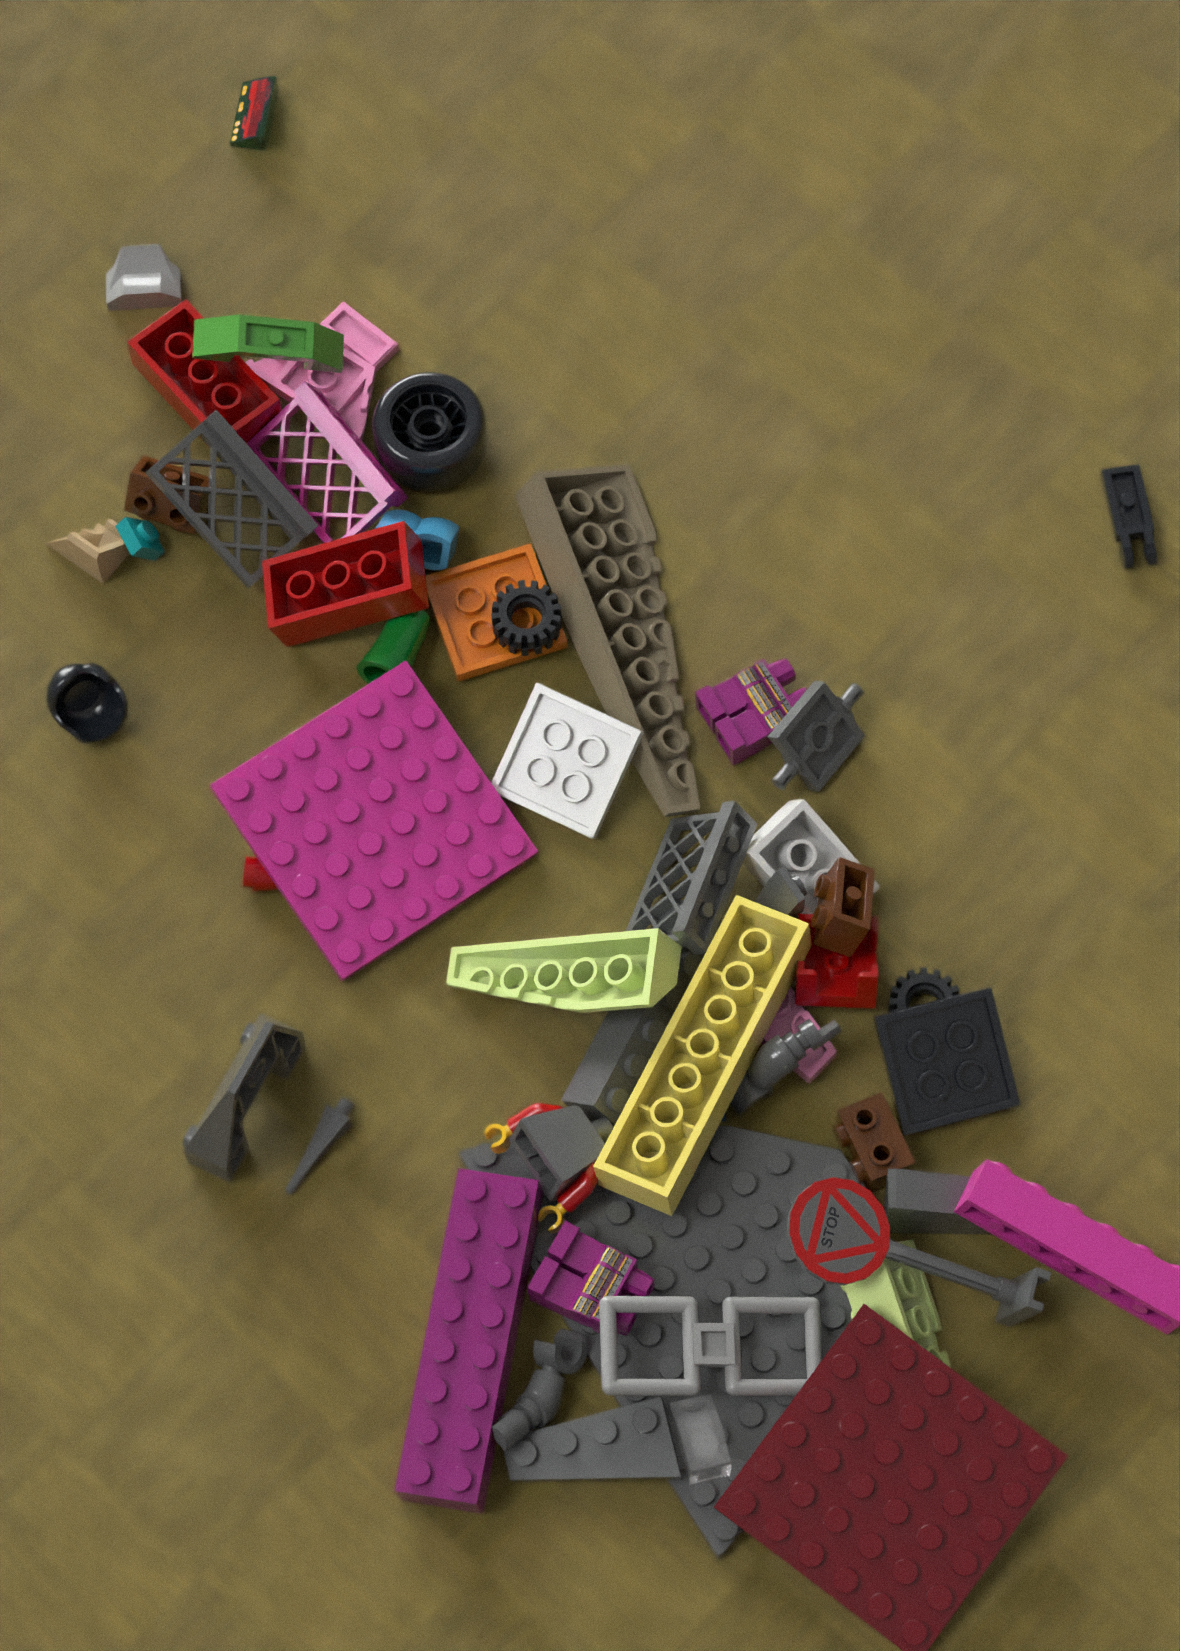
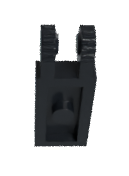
M1135 464L1101 469L1100 477L1115 542L1119 543V554L1123 568H1133L1134 553L1131 549L1130 540L1142 539L1143 556L1147 565L1156 564L1157 551L1153 537L1155 529L1140 465Z

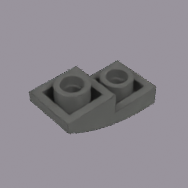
M783 866L767 881L755 902L795 917L798 913L800 914L804 911L807 891L797 875L791 876L786 867Z

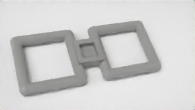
M605 1296L599 1302L602 1391L610 1396H695L701 1390L700 1367H725V1388L729 1395L796 1396L823 1359L820 1302L814 1297H727L722 1303L723 1323H699L698 1302L691 1296ZM616 1313H682L684 1379H618ZM739 1313L804 1314L807 1379H742Z

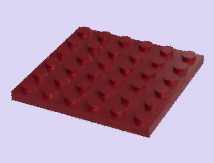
M863 1304L715 1504L714 1508L902 1651H927L1066 1461L1068 1455L882 1316Z

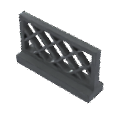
M217 410L145 472L247 589L263 576L262 561L267 560V552L275 553L270 558L287 554L303 538L319 526ZM198 436L210 448L209 461L190 459V443ZM183 450V458H174ZM216 456H217L222 462H216ZM166 464L183 465L182 485L169 484L159 471ZM190 466L209 468V487L189 486ZM216 468L229 469L235 476V490L216 488ZM242 485L247 489V491H242ZM176 491L182 492V497ZM189 492L208 494V514L195 513L189 506ZM216 495L235 496L234 516L215 515ZM242 497L254 498L261 505L260 519L241 517ZM268 514L273 520L267 519ZM202 520L208 521V527ZM215 521L234 523V543L221 542L215 536ZM241 524L260 525V545L241 544ZM267 526L280 527L290 540L282 547L267 546ZM228 549H233V555ZM241 550L260 552L259 568L252 575L240 564Z
M736 801L723 802L719 812L671 818L626 931L644 930L650 924L653 926L652 929L659 928L664 933L673 928L672 933L674 935L668 936L682 948L687 947L694 955L706 953L757 826V823ZM692 830L676 844L681 831ZM711 831L709 838L705 840L704 836ZM699 841L701 845L684 858L683 854ZM678 859L679 863L664 875L666 868ZM699 862L696 871L692 872L691 868ZM686 873L688 877L671 890L670 886ZM665 891L666 896L651 907L653 900ZM686 895L684 902L680 905L678 901ZM673 906L675 910L658 923L657 918Z

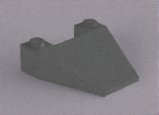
M261 1012L255 1023L249 1022L240 1038V1044H242L240 1050L198 1125L193 1124L189 1127L182 1142V1146L185 1147L184 1153L188 1163L231 1183L249 1150L242 1121L268 1074L271 1072L288 1080L306 1047L303 1032Z

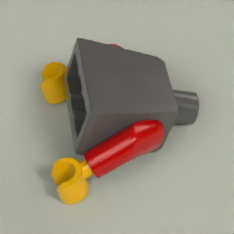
M533 1103L507 1119V1125L504 1127L500 1124L489 1125L484 1135L487 1140L492 1139L496 1135H502L501 1140L493 1143L490 1147L497 1154L504 1153L512 1143L534 1178L539 1180L542 1190L550 1202L558 1200L559 1203L556 1206H545L538 1214L539 1222L551 1213L558 1216L557 1222L548 1229L549 1233H556L564 1223L563 1215L567 1211L572 1213L593 1192L598 1182L593 1166L611 1134L613 1126L605 1117L590 1122L582 1109L576 1105L563 1108L560 1105Z

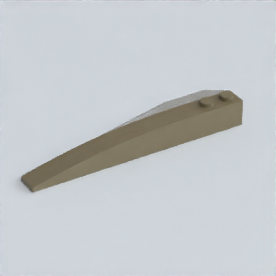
M629 464L535 472L517 491L515 498L552 593H555L558 597V604L561 605V615L595 692L607 715L644 732L632 757V762L663 815L668 817L696 813L700 810L693 764L688 761L686 748L690 743L688 731H683L681 713L684 711L682 696H677L675 684L679 680L671 626L669 622L665 621L664 608L667 606L666 595L664 591H660L658 575L662 572L660 558L655 557L653 545L657 542L656 533Z

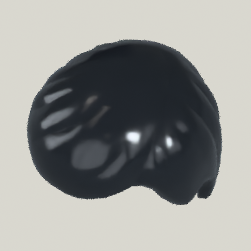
M96 663L65 665L54 673L47 686L46 702L50 714L61 728L65 729L79 742L84 744L102 742L122 729L129 713L128 700L116 679L101 665Z

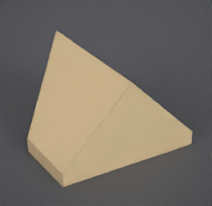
M108 519L104 526L97 523L92 530L82 528L78 534L73 531L69 533L68 537L45 543L101 583H104L130 554L115 527L118 523L112 519Z

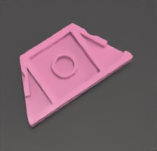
M345 348L343 349V370L341 373L304 369V362L269 358H263L255 363L252 359L246 361V364L274 393L288 402H291L297 396L294 391L304 381L318 388L361 441H363L376 377L374 366Z

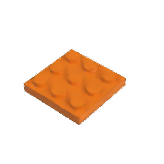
M531 543L425 576L428 601L457 682L568 648L563 628L560 629L558 640L552 639L553 646L548 650L544 645L541 646L542 653L535 655L534 649L528 650L529 656H522L521 649H517L516 654L509 652V645L503 648L499 644V637L495 638L491 615L493 601L497 602L496 595L500 590L506 594L507 585L512 583L514 589L518 588V581L525 580V587L531 586V580L538 582L539 589L544 584L546 585ZM528 607L518 609L512 616V622L515 626L522 629L536 627L542 619L538 610Z

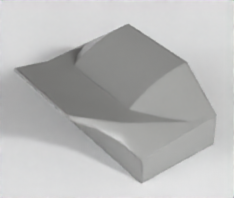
M160 244L122 246L120 248L114 266L106 273V304L108 311L175 307L182 302L180 268L171 263Z

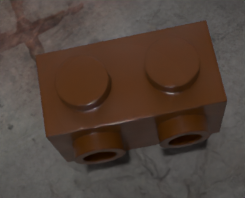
M144 455L130 471L124 511L136 514L143 520H153L171 526L178 532L195 534L197 531L145 473L159 460ZM166 464L159 471L169 484L182 485L183 468ZM190 471L189 486L209 487V477ZM176 491L182 497V492ZM189 492V506L195 513L208 514V494Z
M838 857L828 873L819 876L814 888V897L818 898V903L811 919V927L815 928L814 945L848 957L852 956L870 930L875 869Z
M882 1092L837 1110L836 1125L832 1127L839 1146L841 1148H848L853 1159L849 1161V1164L859 1184L864 1182L866 1188L873 1193L885 1188L888 1168L915 1170L916 1162Z

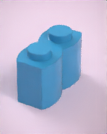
M389 510L384 513L376 528L405 521L422 540L424 568L441 570L448 567L457 548L459 526L439 517L422 519L418 515L405 510Z

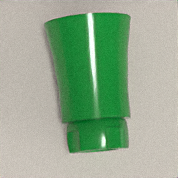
M420 610L387 619L372 647L356 666L359 676L369 684L404 661H407L412 668L426 638L425 633L430 624L428 614Z

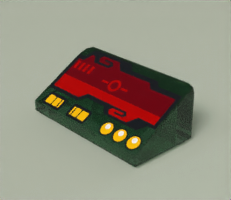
M266 76L242 83L229 143L231 147L266 151L279 91L277 76Z

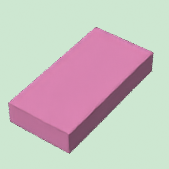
M344 301L320 323V325L344 334V348L374 366L376 372L399 351L397 342Z

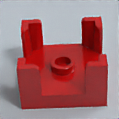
M798 913L799 920L809 923L812 946L804 961L797 960L795 1005L876 1009L878 917L871 916L869 932L852 956L848 957L814 945L815 928L811 927L813 914Z

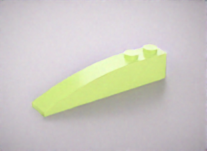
M659 928L451 947L446 985L452 988L580 1013L653 1007L677 985L682 947Z
M913 1239L897 1242L916 1249ZM884 1258L881 1266L865 1280L845 1286L840 1285L843 1291L847 1293L852 1308L851 1319H853L861 1306L865 1304L950 1367L947 1352H939L935 1333L942 1331V1327L923 1271Z

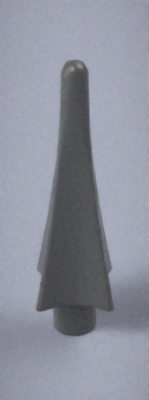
M342 1096L334 1109L326 1104L307 1150L286 1186L285 1192L291 1195L295 1192L318 1161L353 1126L348 1117L356 1106L352 1101Z

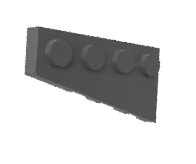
M661 1396L528 1432L526 1436L508 1450H503L509 1477L513 1483L566 1482L567 1480L606 1481L607 1479H683L664 1399Z

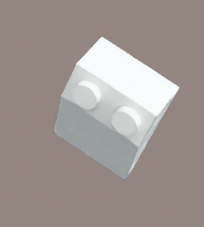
M804 799L789 800L753 835L742 862L763 886L783 866L786 867L791 876L797 875L807 891L804 911L800 914L814 913L818 903V898L814 897L816 882L821 874L826 875L838 857L860 864ZM875 880L873 894L881 887Z

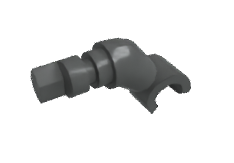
M808 1019L797 1026L799 1031L794 1035L791 1031L782 1037L777 1034L762 1045L753 1058L730 1103L737 1115L741 1117L747 1113V1110L754 1103L762 1098L771 1097L774 1093L773 1086L799 1067L798 1061L807 1056L806 1050L811 1048L815 1051L840 1034L842 1030L836 1021L833 1020L817 1030L811 1020Z
M560 1329L554 1336V1344L538 1340L534 1341V1360L542 1369H535L524 1393L518 1397L516 1405L501 1415L497 1423L492 1426L495 1441L504 1451L508 1450L534 1428L541 1429L556 1416L560 1409L566 1381L565 1378L561 1377V1374L577 1372L583 1366L587 1357L588 1343L582 1334Z

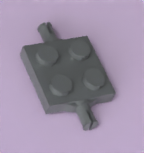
M815 680L769 734L768 738L782 754L785 763L771 779V782L778 789L785 790L795 775H798L809 790L819 792L865 737V734L856 724L851 710L865 693L858 684L851 683L849 688L839 698L833 694L825 682Z

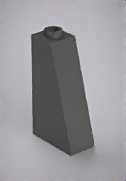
M888 1168L884 1192V1210L890 1225V1233L993 1235L954 1213L970 1176Z

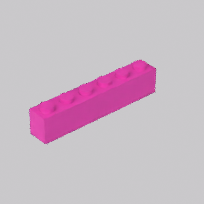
M986 1159L973 1171L954 1213L1164 1334L1168 1335L1180 1326L1179 1265L1168 1264L1155 1256L1150 1248L1128 1241L1120 1236L1114 1227L1104 1223H1097L1085 1216L1079 1207L1057 1200L1050 1196L1044 1187L1037 1183L1024 1181L1012 1174V1170L1000 1162H992Z

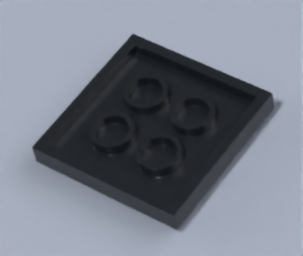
M985 987L873 1016L902 1135L1021 1105L992 987Z

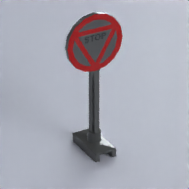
M832 1177L812 1183L796 1196L787 1214L786 1236L794 1258L808 1274L824 1283L845 1286L863 1281L881 1266L884 1258L990 1295L992 1300L999 1302L995 1322L1004 1326L1011 1327L1043 1311L1044 1303L1033 1300L1034 1292L1037 1286L1050 1280L1051 1272L1036 1267L1012 1280L1001 1276L994 1278L894 1242L890 1239V1225L884 1207L870 1190L853 1180Z

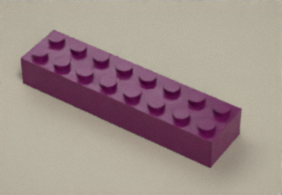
M458 1168L394 1490L402 1501L480 1514L484 1512L497 1444L492 1426L497 1423L498 1418L503 1412L539 1224L538 1214L542 1208L544 1191L539 1180Z

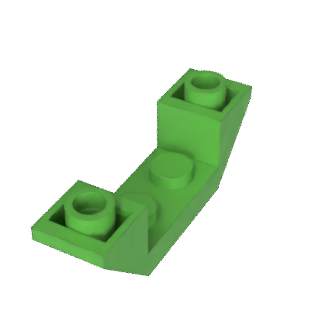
M241 314L195 319L192 358L230 362L234 355L304 362V369L336 373H341L343 370L344 334L315 322Z

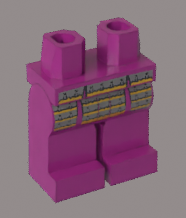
M763 658L755 662L754 666L741 670L732 678L712 688L707 685L695 691L697 710L711 732L716 735V740L733 766L772 744L768 738L769 734L807 690L803 687L790 695H787L784 691V686L796 680L794 669L787 658L769 665Z
M565 1220L548 1250V1257L545 1256L527 1290L530 1301L581 1325L590 1327L593 1331L600 1334L599 1302L603 1297L626 1296V1294L630 1296H650L655 1283L652 1277L638 1269L637 1259L627 1254L624 1255L615 1248L598 1242L580 1232L579 1227ZM616 1313L618 1334L624 1336L629 1334L637 1318L636 1313Z

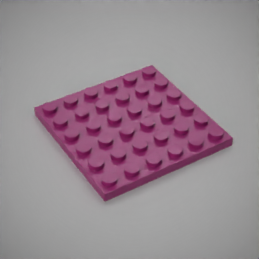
M407 661L394 667L214 781L209 786L215 798L341 982L526 863L539 852Z

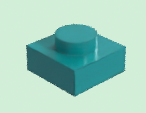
M125 517L115 526L131 556L155 561L165 552L158 539L159 533L149 521Z

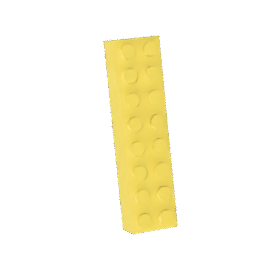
M738 895L735 896L593 1166L599 1186L670 1216L673 1215L796 977L797 960L804 961L812 946L809 923Z

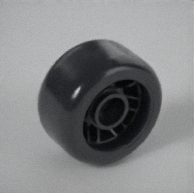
M421 372L404 377L386 390L374 410L372 431L377 458L390 476L407 488L422 492H438L453 488L467 480L477 470L484 458L487 447V427L483 406L476 393L464 382L453 376L438 372Z

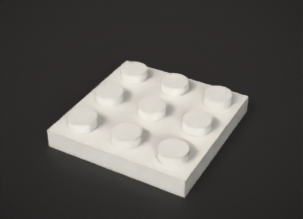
M536 683L491 784L500 796L589 838L596 839L644 732L540 683Z

